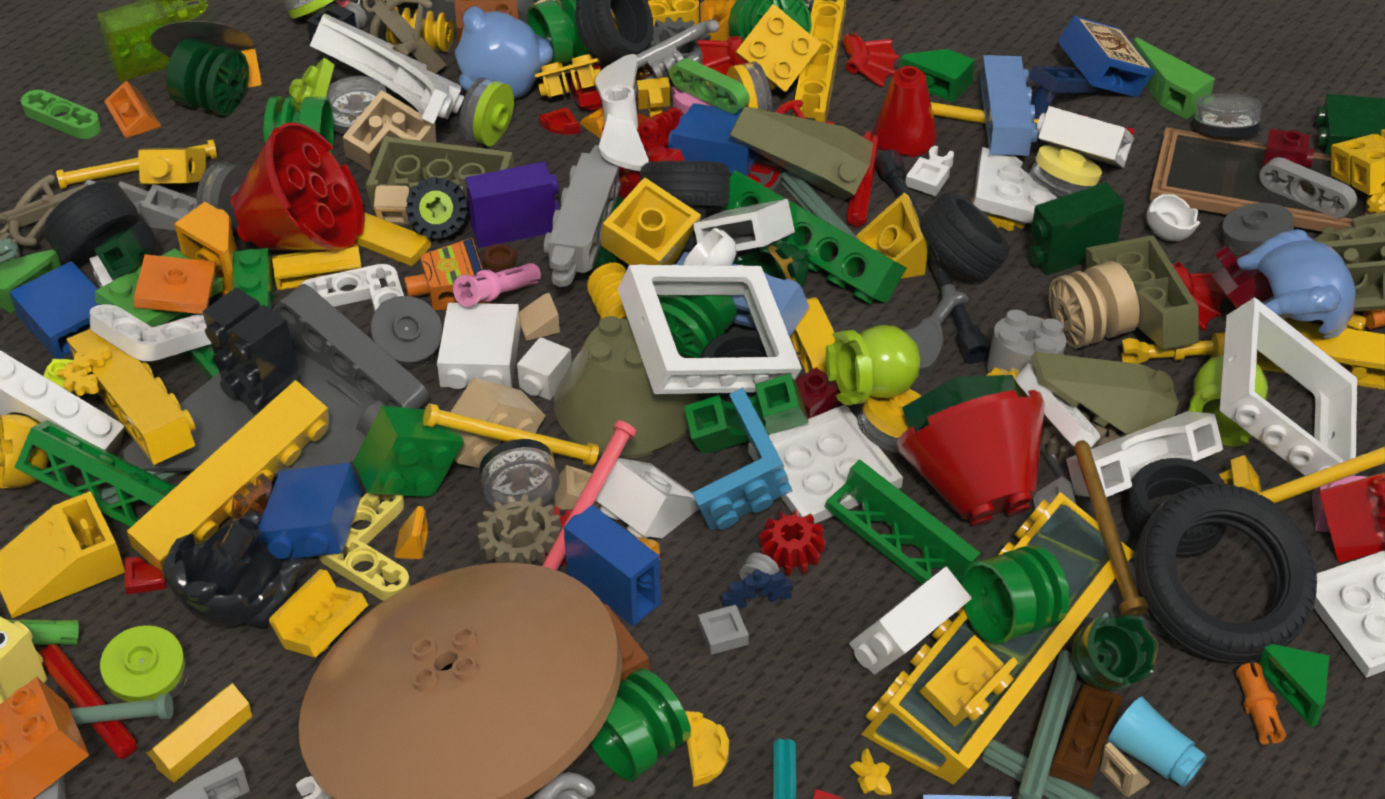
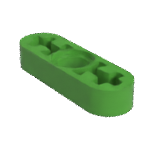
M683 58L669 70L670 78L678 89L728 113H737L744 106L748 105L750 101L749 93L742 83L689 58Z
M32 90L21 98L23 111L27 117L80 139H88L96 136L101 130L98 114L95 111L44 90ZM59 113H68L64 116L54 117Z

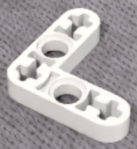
M377 264L311 278L301 283L313 288L333 307L371 299L375 312L384 301L393 297L404 296L397 272L394 267L388 264ZM384 278L387 282V287L381 288L379 279ZM345 285L357 286L351 291L340 290ZM328 289H333V293H329Z
M103 304L90 309V329L140 361H155L211 344L205 334V328L207 327L203 314L151 327L116 305Z
M1028 363L1016 376L1017 383L1028 396L1029 390H1035L1042 394L1045 402L1044 414L1073 446H1075L1076 442L1085 440L1091 449L1100 439L1099 432L1077 407H1073L1039 384L1032 363Z

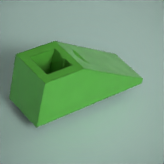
M1138 37L1134 39L1133 45L1155 71L1146 88L1160 106L1187 120L1209 103L1215 80L1214 77Z

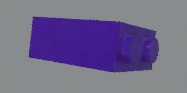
M545 161L465 177L470 224L478 248L545 235L547 232L552 233L554 212L556 209L560 210L557 199L554 200V194H559V186L556 175L549 174Z

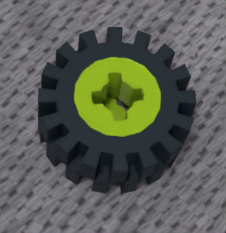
M430 177V179L419 181V184L411 189L412 192L406 199L407 207L405 209L409 217L408 221L417 232L434 239L448 238L454 233L459 232L462 225H465L467 214H469L468 200L463 193L464 191L457 184L443 177Z

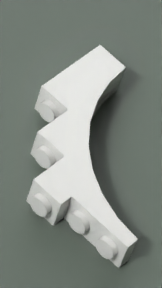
M325 13L322 16L311 41V47L356 68L387 86L412 104L420 113L421 118L434 124L437 116L448 119L451 112L457 114L464 99V96L459 94L461 85L426 70V64L393 50L394 45Z

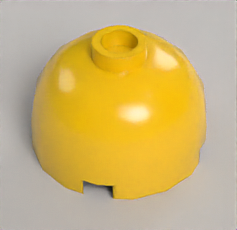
M0 415V488L28 487L39 481L14 468L31 427L40 424L39 421L24 415ZM35 446L29 462L41 469H45L50 459L46 451Z

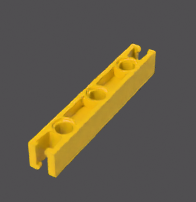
M814 0L812 6L810 34L822 45L799 74L795 100L803 101V106L799 109L805 117L816 118L815 121L825 123L827 121L846 12V0H837L836 2Z

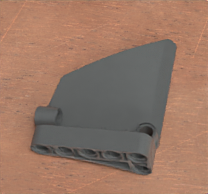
M306 284L299 285L277 303L273 311L287 319L299 368L296 373L301 376L303 387L328 407L329 427L319 440L315 442L311 440L301 449L300 456L290 466L284 465L274 474V477H278L279 472L284 470L349 462L353 464L382 405L420 409L429 401V394L419 380L310 286ZM217 373L179 404L181 411L187 409L194 421L196 429L191 431L195 443L194 447L153 465L137 443L133 441L124 449L123 459L145 471H194L256 415L244 403L236 398H229L223 392L220 386L221 376L220 373Z

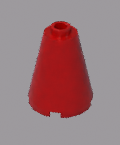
M914 66L902 67L896 70L892 76L873 128V135L879 137L878 148L882 151L891 149L896 150L899 154H908V157H917L926 154L936 143L937 129L926 76Z

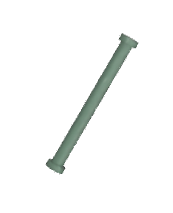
M160 694L157 699L71 708L70 711L76 725L151 716H159L161 720L171 719L174 707L170 694Z

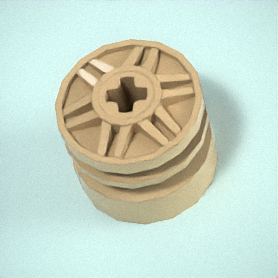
M1111 260L1087 268L1085 272L1076 271L1069 275L1059 276L1053 279L1050 284L1049 304L1053 319L1060 321L1064 325L1063 333L1070 347L1078 349L1102 341L1104 337L1109 339L1134 331L1139 323V300L1134 284L1127 271L1115 261Z

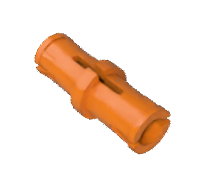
M1246 663L1236 670V677L1245 696V702H1243L1244 709L1247 714L1252 716L1261 744H1269L1268 735L1271 738L1272 744L1280 743L1286 738V732L1276 710V705H1278L1277 698L1273 692L1269 691L1261 665L1253 663L1255 671L1253 673L1250 663Z

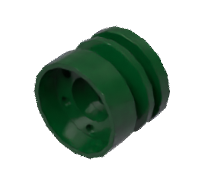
M185 39L175 48L168 63L166 88L169 97L175 103L196 108L201 107L204 111L214 112L218 115H230L242 102L247 91L249 65L246 56L238 50L214 46L212 43L197 39Z

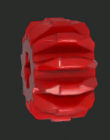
M796 508L792 516H787L780 510L777 514V520L767 518L765 530L760 533L761 553L772 558L779 568L785 566V573L788 577L793 572V568L796 567L805 575L806 571H808V564L818 566L820 554H823V551H825L826 541L823 538V527L821 524H814V517L811 513L800 517V513Z

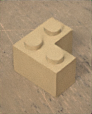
M381 90L343 136L345 156L371 171L385 136L436 142L435 122L433 124L422 119L419 112Z
M474 377L451 410V413L532 433L537 432L539 425L546 417L521 390ZM458 430L464 443L454 460L458 464L479 468L483 457L491 449L498 446L501 440Z

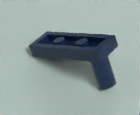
M1033 66L1028 77L1039 84L1031 101V104L1035 107L1034 119H1039L1042 113H1047L1056 92L1102 93L1105 91V89L1091 86L1077 67Z

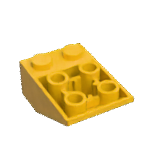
M91 491L53 505L0 550V592L12 618L125 573L117 544Z

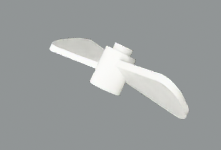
M629 54L605 67L595 79L596 89L602 99L605 119L599 150L602 157L608 162L627 169L641 171V167L648 163L649 160L637 132L638 118L634 83L638 58L635 54Z

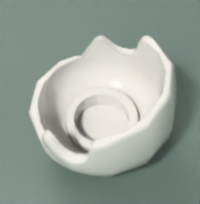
M1174 194L1158 196L1149 204L1147 209V223L1154 235L1164 241H1183L1200 224L1197 221L1198 210L1190 208L1183 199Z
M714 228L692 249L683 265L732 266L736 256L735 242L725 231Z

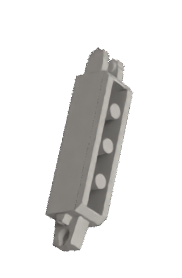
M595 145L590 153H581L577 166H572L569 188L564 187L562 192L561 209H556L554 212L552 233L547 232L545 236L544 253L549 254L550 268H553L551 276L553 285L555 284L559 287L571 285L576 272L584 273L593 268L601 246L603 222L612 214L621 189V182H619L620 166L605 160L600 154L599 145Z

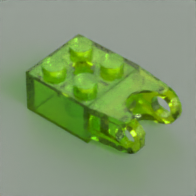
M141 0L97 13L96 16L107 59L119 83L166 69L171 57L160 53L153 47L151 43L152 33L164 25L191 21L207 10L209 6L208 0ZM190 1H200L196 4L185 5Z

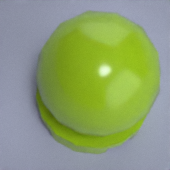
M878 325L863 330L861 334L855 330L834 332L832 334L835 338L834 344L827 345L828 379L829 381L836 380L841 392L836 397L844 405L865 403L870 396L873 398H894L908 391L919 376L921 355L918 345L907 332L896 326Z
M1224 354L1211 357L1199 369L1194 378V396L1190 400L1188 412L1215 414L1222 444L1233 447L1246 445L1249 443V438L1252 435L1220 411ZM1256 364L1255 393L1266 400L1268 392L1267 379L1260 366Z

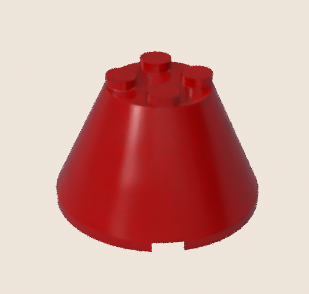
M289 122L274 129L238 191L231 195L230 201L239 224L237 226V233L244 242H252L261 249L268 248L269 251H339L353 246L356 243L357 236L362 234L364 229V208L354 177L346 163L340 166L335 157L330 153L329 150L333 149V146L312 128L300 123Z
M1016 390L1005 391L972 399L927 417L929 425L918 432H915L914 427L906 430L896 443L899 453L962 519L970 521L971 527L988 524L993 521L992 515L1006 511L1008 516L1023 513L1030 509L1028 502L1035 497L1037 489L1045 402L1040 392L1029 390L1030 397H1018Z

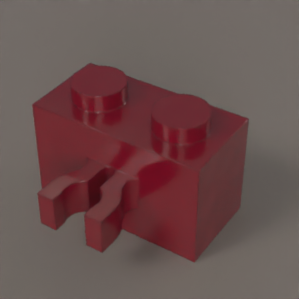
M1224 246L1214 253L1223 267L1212 274V277L1236 309L1254 297L1262 303L1274 296L1269 280L1258 269L1244 270L1239 268L1237 260L1249 254L1248 251H1245L1236 258L1229 248Z

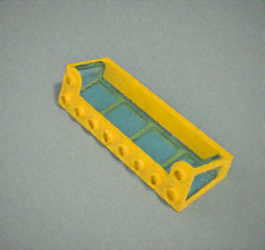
M1061 492L1051 503L1044 499L1014 534L1020 539L1015 546L1008 542L998 555L1032 544L1046 548L1057 559L1067 579L1070 605L1066 617L1056 626L1028 633L1024 637L1007 643L993 644L984 640L973 629L962 606L956 611L958 616L953 622L948 618L931 635L937 640L934 646L930 648L927 644H924L910 661L916 667L909 675L903 670L865 717L871 723L861 735L953 785L969 770L1116 578L1098 522ZM1121 541L1127 561H1129L1135 552ZM976 635L1004 664L1012 657L1019 663L1010 672L1015 679L998 696L991 692L985 698L990 705L975 721L971 722L966 717L954 727L919 691L971 637Z

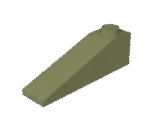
M746 106L743 107L729 134L730 138L842 201L855 195L869 167L873 148L871 141L843 126Z

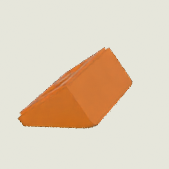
M125 81L104 101L126 138L161 126L142 93L128 81Z

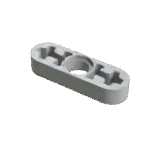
M1281 157L1271 159L1260 171V180L1268 190L1334 218L1346 216L1357 203L1355 191L1347 184ZM1301 181L1311 183L1315 189V194L1305 192L1301 187ZM1335 196H1338L1340 198L1339 201L1342 205L1338 204V198Z

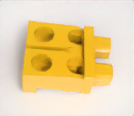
M1385 129L1381 130V136L1371 134L1331 145V176L1348 185L1352 184V187L1368 195L1380 193L1381 183L1385 182Z

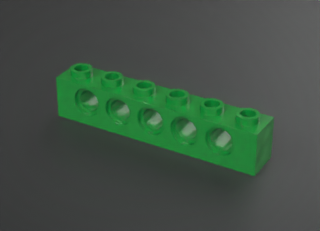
M734 170L730 177L729 203L725 207H721V209L725 211L786 198ZM788 200L795 232L779 240L794 244L800 250L807 249L811 255L807 259L810 269L817 273L820 268L830 272L827 279L843 288L849 283L856 288L854 295L870 304L873 303L874 299L883 303L888 302L907 268ZM811 233V240L808 244L804 245L805 237ZM838 247V254L836 258L831 261V253L835 248ZM865 263L863 274L857 277L859 266Z

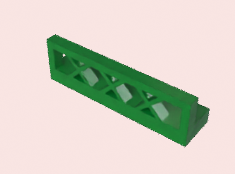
M44 421L31 427L14 467L73 498L87 493L83 489L88 488L102 513L129 527H132L140 520L135 517L130 502L142 500L154 507L176 487L49 421ZM35 446L47 452L52 464L51 467L41 469L29 462ZM59 458L66 462L60 463ZM73 465L81 469L86 483L79 486L69 483L63 468ZM107 482L114 486L120 501L110 504L102 500L96 485Z
M860 459L850 467L846 483L826 500L824 507L921 584L933 577L931 568H945L946 566L961 584L965 569L971 563L978 561L980 556L979 551ZM850 494L862 504L863 511H849L840 502ZM871 521L886 522L891 526L892 534H878L872 529ZM901 544L915 545L921 550L922 558L907 557L901 551Z

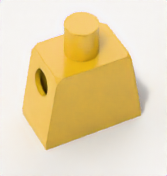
M149 148L138 151L140 184L193 183L206 181L207 179L206 148ZM189 159H191L192 162L191 173L189 172L188 168Z

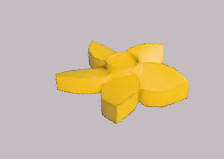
M866 748L861 754L862 763L858 761L850 765L860 776L857 782L860 784L863 793L867 794L874 791L878 795L892 794L890 783L885 777L889 772L890 766L884 762L874 764L869 749Z

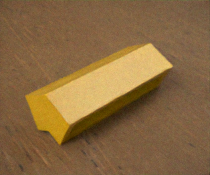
M358 244L339 251H304L272 257L277 290L297 288L303 281L311 278L362 268Z
M232 683L148 751L147 754L155 763L157 770L175 783L253 717L250 705Z

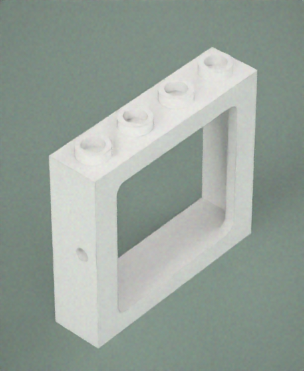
M629 265L618 287V292L654 394L733 393L741 388H744L745 392H757L755 387L757 383L791 373L795 380L800 373L802 367L761 266ZM657 295H744L768 357H681L677 352Z
M1255 297L1229 313L1226 318L1220 411L1305 476L1355 458L1357 377ZM1257 350L1314 394L1316 400L1314 437L1255 393Z

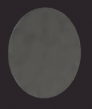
M183 21L167 24L155 30L151 35L153 47L168 57H171L179 43L187 38L212 43L214 46H223L238 51L249 50L254 47L252 39L244 32L231 26L206 21Z

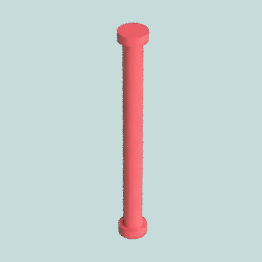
M621 420L616 421L613 426L615 432L564 526L571 517L582 513L593 505L628 439L634 438L637 430L633 426ZM562 528L542 565L543 567L558 570L566 555L564 528Z

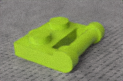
M323 58L316 66H309L302 79H295L291 82L289 93L296 98L299 111L305 97H326L334 69V64L326 58Z

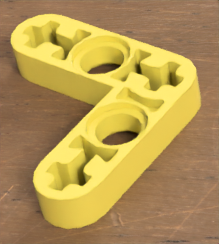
M366 493L359 501L352 524L359 520H367L371 524L362 530H356L351 527L342 553L319 556L320 561L324 565L383 601L410 587L409 575L404 567L366 544L404 509L403 496ZM362 561H369L374 564L371 569L364 572H358L353 569L357 563ZM385 580L390 583H395L399 580V585L390 584L386 587Z

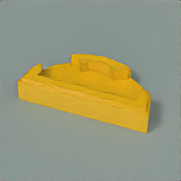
M685 711L691 726V737L686 741L693 787L709 783L722 773L728 762L729 739L724 727L721 725H716L713 721L704 718L700 712Z

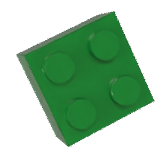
M382 405L353 461L367 493L417 497L434 496L464 443L458 430L440 425H434V427L424 426L423 415L425 409Z

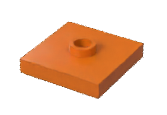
M144 255L134 294V307L203 314L202 311L208 308L216 273V262Z

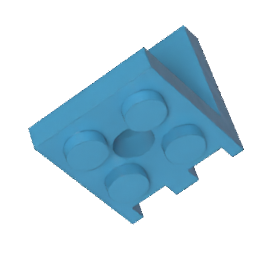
M744 388L729 395L739 421L759 460L692 493L710 531L717 528L720 530L727 529L736 524L739 517L751 511L755 513L761 512L773 504V500L793 491L783 468V462Z

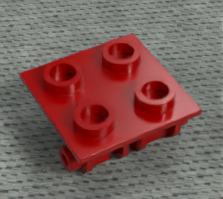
M671 107L652 118L637 113V132L644 148L668 146L670 132L679 125L683 114L682 110Z
M1385 472L1319 491L1338 563L1385 550Z

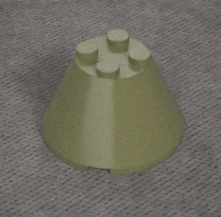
M607 316L601 319L599 326L590 333L560 381L554 395V414L558 425L568 435L569 440L585 446L588 443L597 444L599 447L598 455L601 456L615 432L613 426L616 421L621 420L630 424L637 432L633 439H628L618 458H637L653 454L652 451L668 444L673 445L684 437L689 431L684 406L699 402L698 393L654 394L628 319Z

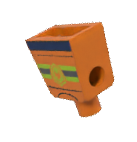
M467 239L423 254L420 257L423 274L404 278L407 296L411 297L428 294L434 310H445L448 303H458L453 293L455 280L462 275L475 276L477 272L483 270L473 239ZM482 300L478 301V303L489 304V302Z

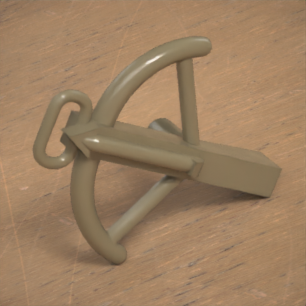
M363 0L365 10L370 13H376L370 26L371 35L378 38L379 27L383 21L403 42L395 44L393 50H397V52L406 56L412 53L419 62L427 65L426 70L435 74L440 73L447 66L420 36L424 7L431 8L433 5L430 0H374L375 5L372 8L368 6V0ZM404 2L418 4L415 29L396 11L395 6Z
M53 175L44 177L25 192L14 209L0 214V224L1 222L6 224L0 230V236L9 231L11 238L16 239L17 244L22 246L36 245L37 239L35 236L45 225L49 214L63 200L76 191L88 186V184L54 195L49 184L54 182L55 177ZM44 189L46 195H43L42 199L29 203ZM38 221L27 237L20 235V227Z

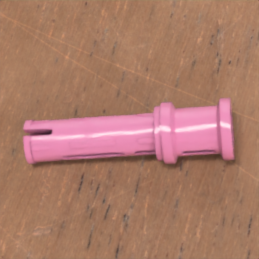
M534 263L496 273L490 270H482L477 272L475 276L462 275L458 277L453 285V293L459 304L470 307L477 304L479 300L489 302L495 300L500 293L536 285L539 283L538 280L541 279V272Z

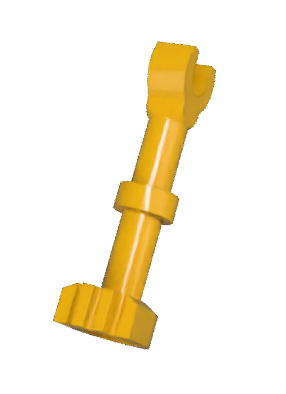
M1225 332L1214 333L1211 340L1199 341V343L1185 345L1178 349H1162L1157 344H1147L1134 338H1127L1122 340L1124 353H1121V360L1126 363L1140 364L1153 358L1173 357V360L1177 361L1184 360L1185 356L1210 355V357L1224 354Z

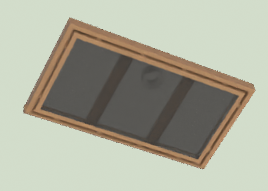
M1167 127L1163 131L1164 138L1149 201H1153L1162 194H1174L1183 199L1190 208L1226 215L1248 204L1272 203L1283 206L1292 213L1294 227L1321 231L1330 226L1337 231L1351 226V219L1371 214L1367 210L1369 207L1367 200L1371 195L1352 187V184L1348 186L1355 191L1357 203L1342 218L1331 217L1268 190L1260 180L1266 144ZM1314 153L1311 170L1342 182L1331 176V155ZM1301 181V187L1305 192L1315 194V189L1311 183ZM1335 196L1338 198V204L1342 205L1339 201L1340 198L1338 196Z

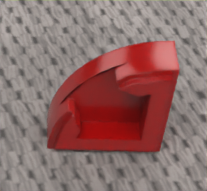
M568 107L538 116L539 124L552 133L562 135L581 133L580 125Z
M125 558V590L127 595L167 589L164 576L159 568L146 563L142 558Z

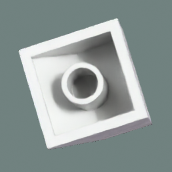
M622 458L617 459L596 498V501L601 504L600 510L604 514L616 520H623L628 524L627 530L631 534L645 539L648 537H665L699 509L692 492L653 464Z

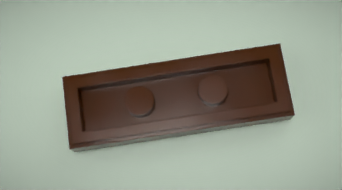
M1083 684L1052 762L1049 776L1091 789L1103 756L1104 747L1117 719L1123 696Z

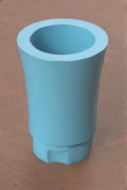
M1143 697L1135 700L1125 711L1113 728L1107 743H1112L1117 749L1152 768L1166 780L1171 779L1183 788L1192 780L1207 758L1202 751L1194 746L1195 742L1172 726Z

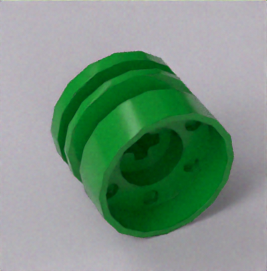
M547 0L533 4L528 9L527 24L535 34L549 40L553 49L554 57L548 64L559 62V64L565 65L571 62L572 57L592 55L582 42L575 19L577 0H558V3L553 0Z
M737 0L730 12L731 37L741 36L744 41L772 4L776 5L810 34L812 26L810 11L803 0Z
M271 96L268 99L263 127L264 142L267 141L274 129L285 123L295 122L312 128L334 146V117L332 105L328 97H305L300 111L296 98L293 96H288L285 101L281 96Z
M731 295L658 296L677 352L683 358H700L704 348L712 340L723 335L737 318V308Z
M1036 544L1023 546L1016 550L1004 552L1002 555L973 562L965 569L961 580V585L972 598L963 606L965 614L973 629L984 640L993 644L1007 643L1024 637L1028 633L1038 632L1044 628L1058 625L1066 617L1070 605L1069 586L1062 567L1046 548Z
M637 668L628 675L626 680L620 681L611 711L601 729L591 741L590 746L600 760L624 781L633 782L657 763V756L666 757L675 747L685 743L691 737V726L681 703L668 685L649 670Z

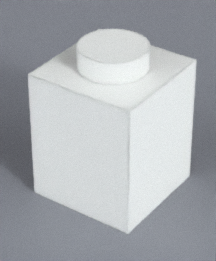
M540 337L517 363L519 388L529 395H538L550 400L555 395L560 381L572 364L571 349Z

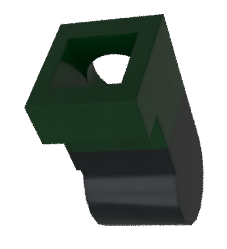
M138 222L125 230L115 233L94 250L113 280L141 266L142 262L138 256L154 249L156 240L150 227L144 222Z

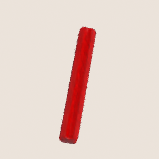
M867 131L862 136L873 143L870 164L855 195L850 197L847 222L854 225L855 228H860L861 224L867 222L875 159L879 145V137L873 135L872 131Z
M50 644L46 649L40 650L39 654L43 659L42 665L77 708L107 705L58 645ZM120 720L90 723L118 758L126 759L137 751L138 745L135 738Z

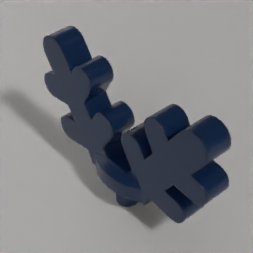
M756 569L741 582H733L728 585L730 592L721 595L722 607L736 605L739 608H745L747 606L745 598H755V589L759 590L761 596L768 595L771 602L776 601L778 598L781 600L791 599L790 591L793 589V585L790 579L785 578L783 572L770 575Z

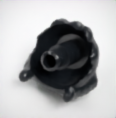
M251 509L245 512L241 518H234L231 526L222 527L212 536L201 542L195 543L193 534L176 539L165 558L162 574L165 581L170 585L175 597L189 612L204 622L218 626L245 624L262 628L270 625L269 618L290 598L297 576L303 570L305 562L302 558L295 557L282 565L258 538L261 536V531L258 528L261 522V514L257 510Z

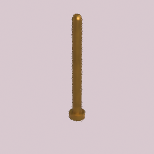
M1080 440L1075 443L1074 451L1123 598V602L1119 605L1121 615L1140 616L1148 611V605L1145 598L1138 595L1090 446L1085 440Z

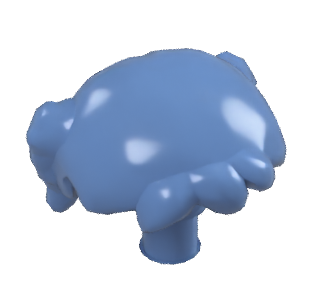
M478 6L469 7L464 12L462 37L455 49L456 61L462 72L459 76L462 88L466 91L477 93L481 97L489 84L499 81L511 86L514 99L527 95L538 79L535 78V74L540 73L541 67L550 63L554 57L549 40L535 34L528 24L505 12H484Z
M1296 229L1279 233L1263 242L1250 254L1237 260L1240 269H1258L1268 278L1274 296L1262 303L1283 320L1289 317L1297 321L1322 320L1323 324L1318 330L1320 333L1325 334L1323 335L1324 338L1337 337L1345 330L1354 312L1356 289L1351 273L1343 258L1329 245L1314 241L1305 231Z

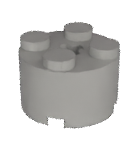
M1021 310L1008 311L1006 317L998 321L994 328L987 361L988 372L990 373L994 367L1007 371L1014 368L1021 372L1028 363H1032L1031 355L1034 352L1064 355L1066 336L1063 333L1064 325L1056 319L1030 316Z

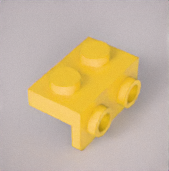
M319 569L269 618V622L285 649L316 658L330 646V643L346 627L356 620L357 616L368 606V603L362 593L336 587L328 571Z
M974 635L919 692L954 727L966 717L973 722L989 707L990 704L985 698L991 692L998 696L1015 679L1010 672L1019 662L1012 657L1004 664Z

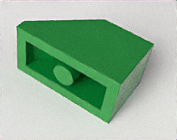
M949 49L904 54L901 57L900 68L914 66L921 70L926 76L929 93L954 103L973 83L975 59Z

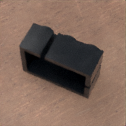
M237 287L202 311L207 327L205 328V334L211 342L214 352L212 358L219 369L222 380L220 381V386L229 398L238 399L254 415H257L295 380L303 386L301 376L296 373L299 368L286 318L265 305L260 307L259 301Z

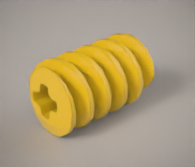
M395 6L394 8L399 13L398 7ZM404 8L402 17L415 29L417 10L414 17H411L410 9ZM428 11L426 18L422 19L420 36L434 51L439 47L440 51L446 53L453 42L454 22L452 19L446 22L444 12H441L438 19L435 20L433 11ZM386 25L387 42L391 43L392 41L393 45L403 43Z
M608 263L594 270L588 279L587 291L596 306L600 319L607 316L628 319L618 292V287L627 270L619 263Z

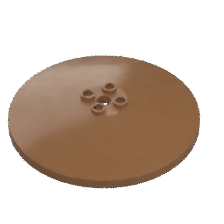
M489 563L469 566L433 576L402 590L377 605L349 628L333 645L314 673L306 690L299 718V743L303 759L310 774L324 795L329 799H524L556 778L582 754L601 729L615 702L622 673V650L619 636L609 612L601 600L577 579L548 567L525 563ZM453 663L452 668L441 671L446 665Z

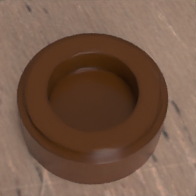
M502 243L487 247L482 253L483 267L494 273L514 268L517 264L515 249L510 245Z

